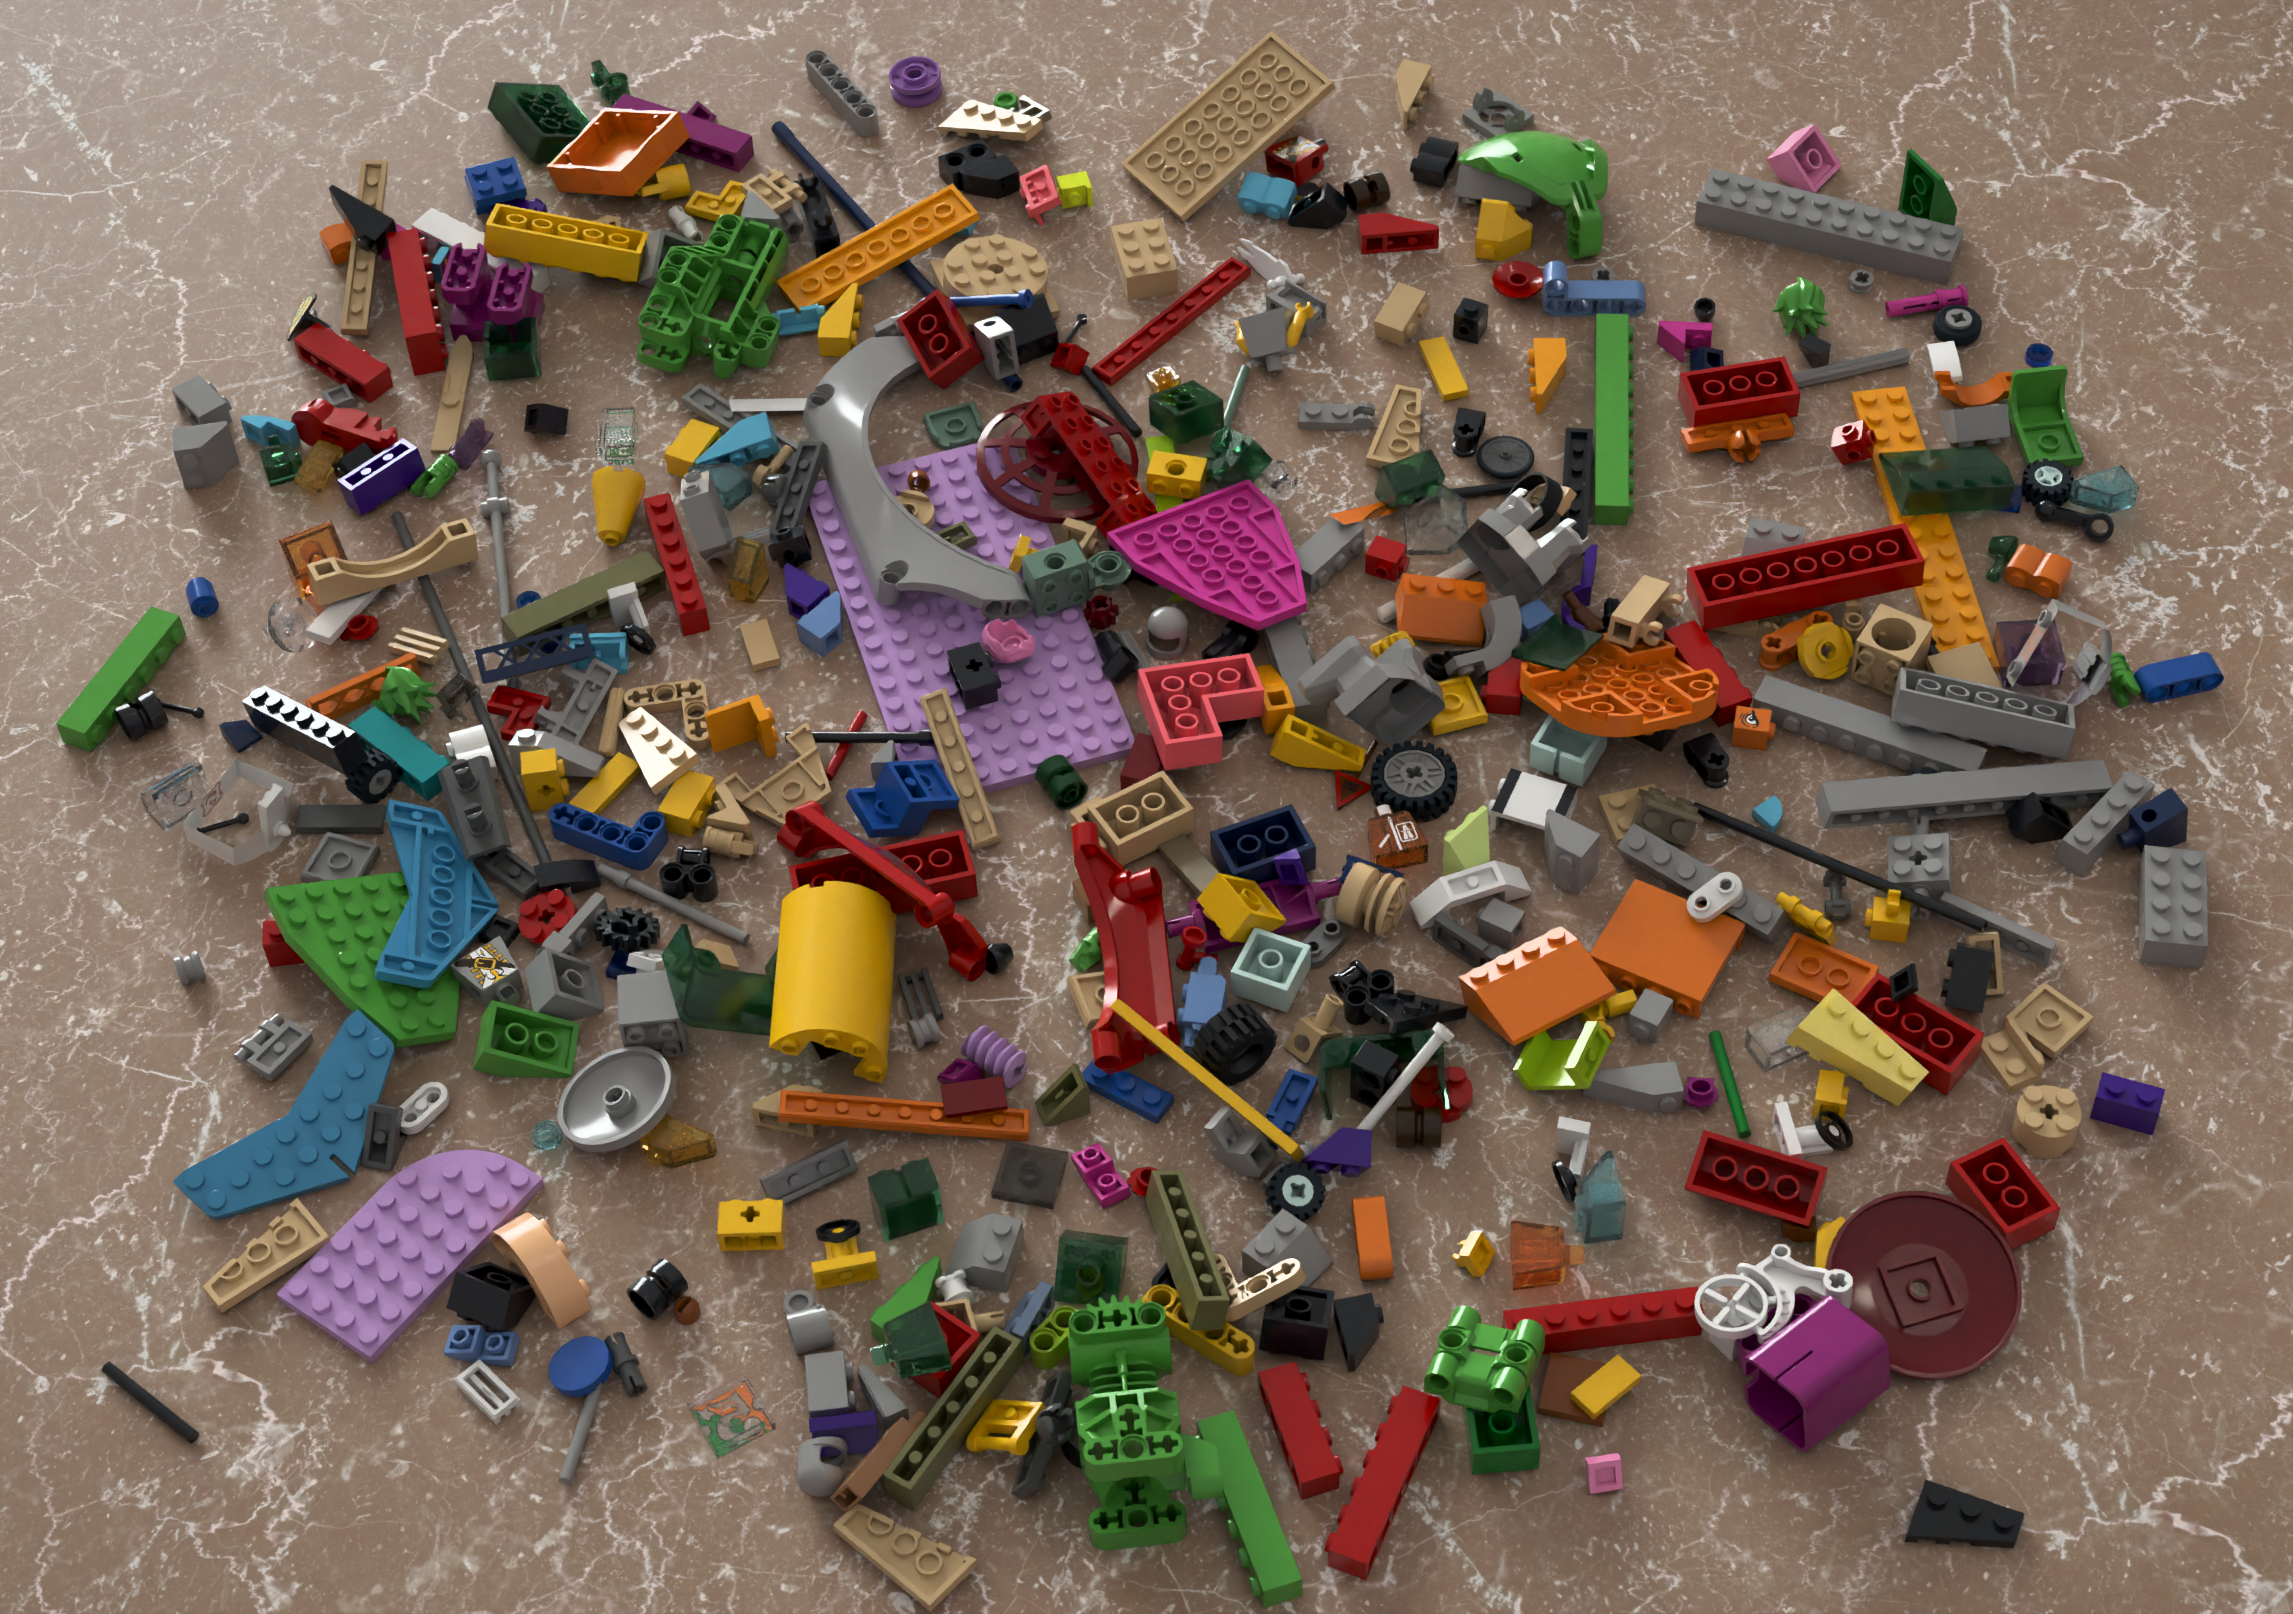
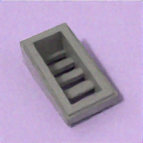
M865 1364L858 1366L859 1385L872 1409L876 1410L877 1418L884 1431L902 1416L908 1420L910 1418L908 1407Z

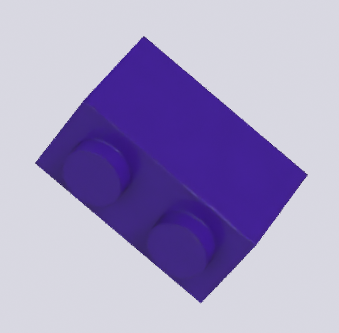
M2102 1072L2090 1118L2153 1135L2165 1089Z

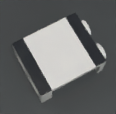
M1511 768L1507 778H1502L1499 782L1497 799L1490 801L1488 807V816L1491 817L1490 829L1496 831L1501 818L1545 830V818L1548 809L1571 819L1577 805L1578 788Z

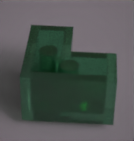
M1225 426L1223 430L1217 433L1215 439L1209 445L1219 458L1212 463L1210 469L1205 474L1220 490L1247 479L1254 483L1273 459L1254 439Z

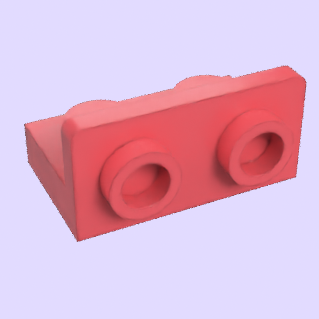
M1047 164L1019 177L1022 188L1019 189L1025 203L1028 202L1025 205L1027 213L1031 219L1036 218L1040 226L1045 224L1042 213L1062 204Z

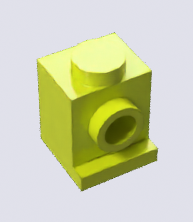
M1086 171L1056 177L1062 209L1085 204L1088 207H1093L1092 186Z

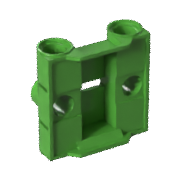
M1469 1306L1456 1307L1446 1329L1438 1335V1347L1423 1381L1424 1392L1440 1395L1449 1404L1489 1413H1495L1501 1409L1518 1413L1545 1348L1544 1328L1538 1322L1529 1319L1521 1320L1517 1324L1515 1331L1482 1324L1481 1315L1474 1308ZM1475 1349H1480L1498 1353L1500 1355L1495 1357L1481 1353H1476L1474 1351Z

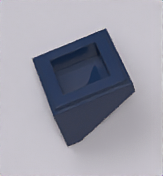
M247 720L224 722L219 725L223 738L238 753L263 738Z

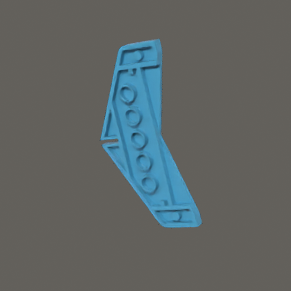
M389 799L385 818L410 897L377 962L375 979L417 988H429L479 936L494 915L498 913L499 904L472 860L466 862L458 837L440 811Z
M356 1009L341 1026L287 1115L184 1170L173 1180L174 1185L206 1216L213 1220H221L350 1181V1177L332 1159L336 1157L356 1176L363 1155L369 1104L373 1102L380 1103L395 1057L393 1042L364 1014Z

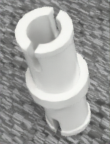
M675 205L670 208L668 216L675 223L679 234L697 242H703L704 234L697 228L696 221L691 216H688L681 206Z

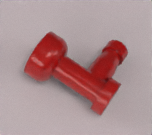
M1196 926L1186 927L1181 937L1185 946L1182 954L1177 956L1176 966L1181 970L1188 971L1193 968L1194 963L1199 964L1203 957L1209 956L1216 958L1218 963V955H1209L1196 951V949L1204 946L1207 939L1206 933Z

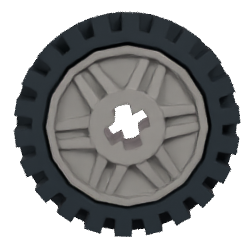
M1404 741V747H1401L1399 743L1393 744L1392 750L1387 747L1383 750V755L1379 754L1376 757V762L1373 763L1371 771V795L1376 806L1389 805L1391 813H1388V816L1395 819L1399 815L1400 822H1406L1407 818H1411L1412 823H1418V818H1422L1424 823L1430 821V815L1434 819L1439 818L1441 812L1445 814L1449 810V805L1452 806L1454 803L1458 784L1455 762H1452V757L1449 754L1444 755L1442 748L1439 747L1434 751V744L1428 743L1426 747H1423V741H1416V746H1412L1411 741Z

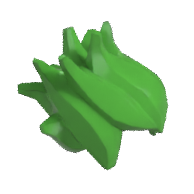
M1798 276L1797 280L1799 283L1787 286L1780 293L1776 301V307L1772 311L1778 312L1783 327L1786 328V336L1789 335L1794 327L1801 337L1804 338L1807 327L1812 335L1816 337L1818 336L1816 329L1820 328L1817 323L1826 327L1829 325L1823 318V315L1828 314L1824 310L1825 295L1818 285H1814L1811 281Z
M386 666L385 671L389 673L383 683L379 701L373 699L372 703L382 711L388 712L390 716L406 715L420 725L421 719L418 711L430 714L431 711L429 709H434L435 707L424 697H435L437 695L435 692L428 690L436 684V681L424 682L416 673L405 667Z

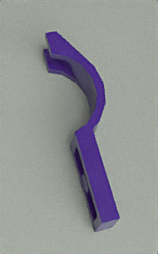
M1591 544L1585 551L1580 585L1571 589L1579 602L1585 606H1590L1598 545ZM1563 599L1560 616L1561 633L1571 650L1583 648L1585 626L1577 623L1570 616L1571 609Z

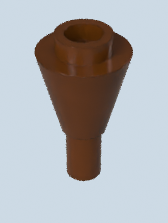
M1572 590L1565 592L1562 597L1570 607L1573 619L1585 626L1584 638L1587 637L1590 640L1596 637V634H1600L1604 622L1585 605L1581 604Z

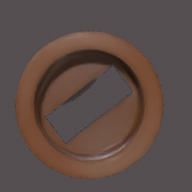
M915 469L909 473L907 483L910 490L923 493L929 489L930 479L925 471Z
M683 1296L674 1305L675 1318L680 1324L690 1325L700 1318V1307L694 1298Z

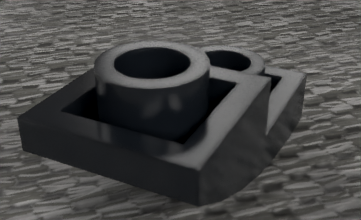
M560 860L533 866L541 893L570 887L572 894L601 886L594 861Z

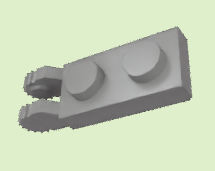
M1300 402L1299 428L1340 431L1370 430L1375 425L1373 418L1375 406L1368 402H1359L1356 405Z

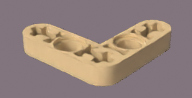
M689 679L636 687L625 693L624 704L628 713L635 711L639 707H642L649 714L683 709L688 745L695 750H703L711 745L705 721V714L709 711L706 686L701 680ZM670 694L673 696L670 700L661 701L658 699L661 695ZM694 711H702L704 713L698 718L689 716ZM701 728L702 737H697L696 729Z
M1220 1254L1214 1255L1224 1285H1228L1226 1290L1229 1299L1234 1302L1228 1306L1225 1321L1228 1322L1238 1320L1295 1290L1306 1279V1273L1297 1259L1291 1258L1283 1260L1238 1284L1225 1257ZM1263 1287H1266V1288L1263 1289L1262 1291H1260V1292H1258V1293H1255V1292L1258 1291L1259 1289H1261V1288H1263Z

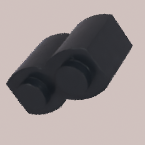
M1429 136L1425 143H1421L1417 158L1412 159L1410 172L1413 173V181L1443 187L1458 160L1459 142Z

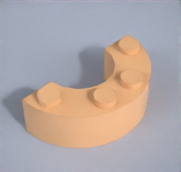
M525 1212L492 1232V1244L509 1266L515 1263L534 1290L541 1308L556 1328L560 1330L591 1310L587 1298L591 1296V1291L583 1279L579 1280L567 1260L570 1254L561 1240L555 1242L552 1237L553 1232L546 1220L541 1219L538 1221L532 1214Z

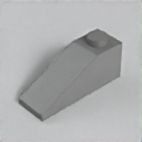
M533 729L517 730L509 744L514 775H521L520 752L555 748L558 760L563 759L565 776L597 777L605 763V757L546 731H534Z
M1676 1061L1597 1071L1589 1089H1582V1093L1586 1097L1649 1113H1669L1682 1109L1684 1089Z

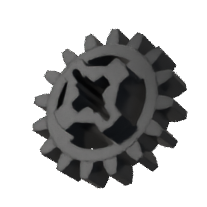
M616 907L615 912L606 910L604 915L597 916L594 935H596V941H602L603 947L611 946L612 951L621 948L624 953L638 952L640 947L650 949V944H657V938H660L659 919L652 918L653 913L651 912L644 914L641 908L632 911L631 907Z

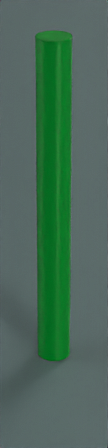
M1715 1030L1709 1033V1039L1740 1138H1747L1751 1135L1749 1124L1721 1032Z

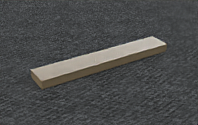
M945 687L919 697L948 781L960 799L957 806L973 850L976 851L1002 841L947 688Z

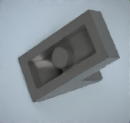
M375 1102L369 1104L361 1165L389 1171L393 1170L407 1139V1134L400 1133L403 1108Z

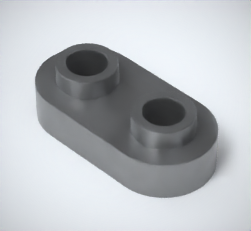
M1334 919L1325 920L1301 942L1310 945L1311 949H1316V951H1311L1310 969L1323 967L1345 945L1347 929L1342 922Z

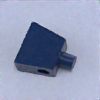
M2172 788L2167 789L2129 813V828L2116 834L2117 841L2123 850L2136 845L2141 853H2143L2144 845L2170 848L2181 844L2187 839L2188 808Z

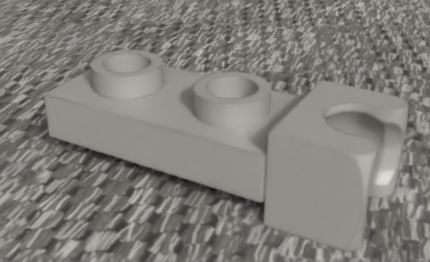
M595 892L559 933L552 932L543 942L541 948H549L576 957L575 953L577 950L585 946L590 936L594 933L597 916L604 915V911L608 910L606 897Z

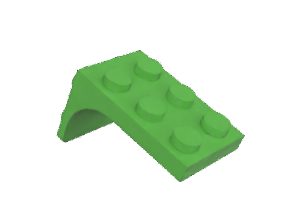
M2065 365L2021 369L2013 372L2007 400L2008 414L2026 466L2029 463L2034 464V461L2038 459L2040 462H2043V459H2048L2049 462H2052L2054 459L2058 461L2057 464L2064 463L2066 467L2083 464L2084 456L2066 409L2065 383L2068 371Z

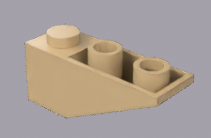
M1406 59L1402 60L1395 74V97L1404 131L1408 130L1411 122L1416 121L1418 109L1420 106H1424L1426 93L1431 91L1434 85V76H1431L1432 65Z

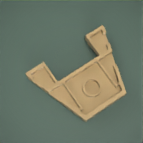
M807 722L786 736L788 744L800 756L753 790L737 772L724 779L716 787L726 784L739 806L781 828L786 824L785 815L789 810L812 800L818 802L821 806L824 805L834 795L812 731Z

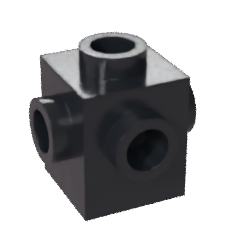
M803 525L794 528L783 527L777 530L775 534H772L771 545L768 546L772 561H777L780 569H784V565L787 563L797 568L804 562L812 560V547Z

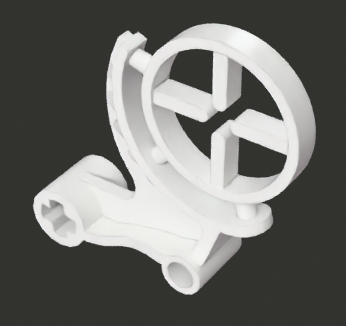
M1777 1244L1771 1249V1255L1757 1265L1740 1263L1736 1268L1737 1275H1719L1706 1281L1698 1289L1695 1296V1316L1700 1326L1716 1337L1742 1339L1756 1333L1758 1335V1342L1764 1344L1788 1325L1794 1312L1795 1294L1798 1291H1808L1821 1299L1831 1296L1849 1309L1852 1305L1853 1278L1845 1270L1833 1269L1828 1271L1820 1267L1803 1265L1791 1258V1250L1787 1245ZM1724 1286L1741 1287L1733 1296L1735 1315L1750 1324L1736 1328L1723 1327L1722 1325L1730 1317L1728 1299L1713 1290ZM1763 1288H1764L1766 1291H1768L1769 1294H1770L1772 1297H1767V1295H1766L1765 1291L1763 1290ZM1750 1292L1755 1294L1762 1304L1763 1309L1760 1315L1740 1305ZM1703 1299L1723 1308L1712 1322L1701 1311L1700 1304ZM1776 1304L1777 1310L1773 1320L1766 1328L1762 1329L1768 1317V1305Z

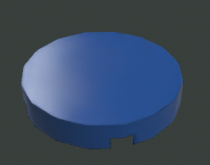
M582 1336L574 1338L562 1345L553 1355L549 1364V1378L554 1387L565 1396L580 1397L588 1395L596 1390L595 1386L600 1382L603 1384L608 1379L613 1368V1356L605 1342L597 1337Z

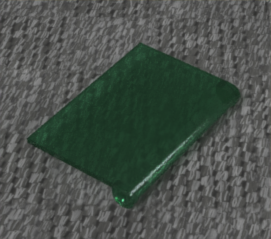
M1554 614L1521 645L1515 647L1512 650V655L1519 660L1565 672L1597 644L1604 635L1562 624L1561 617Z

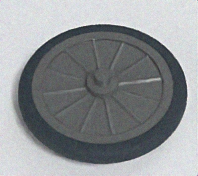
M1497 436L1488 439L1479 447L1476 456L1479 467L1486 474L1499 479L1520 477L1527 473L1534 463L1532 448L1525 441L1513 436Z

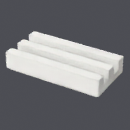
M480 1359L454 1379L456 1386L496 1425L501 1422L500 1417L503 1415L507 1417L511 1414L513 1407L517 1409L522 1405L520 1398ZM479 1371L507 1401L503 1403L474 1373ZM469 1379L497 1409L494 1410L465 1380Z

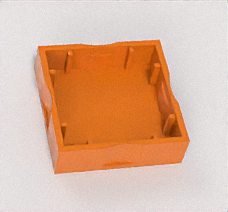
M604 108L583 129L581 134L547 166V169L559 192L633 197L690 136L678 111H635L631 109Z

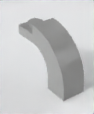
M1515 594L1491 600L1480 609L1487 631L1485 646L1483 649L1454 656L1444 665L1448 675L1458 673L1461 677L1474 672L1476 678L1480 679L1487 676L1490 671L1510 658L1519 643L1522 630L1521 612Z

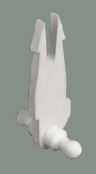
M1244 238L1239 239L1253 255L1240 246L1236 247L1243 259L1247 260L1268 281V289L1274 290L1281 286L1285 287L1286 279L1294 284H1301L1305 281L1304 274H1291L1288 264L1282 259L1277 260L1268 252L1254 245L1253 241Z

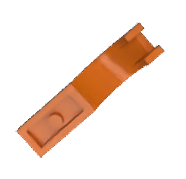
M1935 371L1934 379L1939 383L1940 395L1966 408L1995 404L2001 399H2008L2013 372H1998L1990 380L1975 386H1962L1954 383L1949 371Z

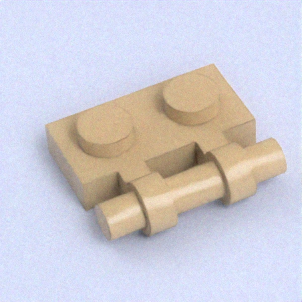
M776 169L769 171V178L761 173L741 185L744 195H747L749 191H753L778 215L793 207V200L797 199L803 203L807 199V194L803 192V188L799 184L792 183L782 171L778 172Z

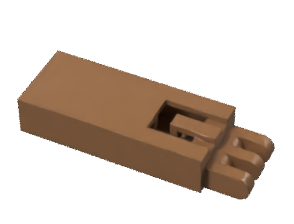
M917 1411L908 1420L902 1416L889 1427L831 1495L830 1499L845 1513L863 1499L887 1470L927 1415L923 1411Z

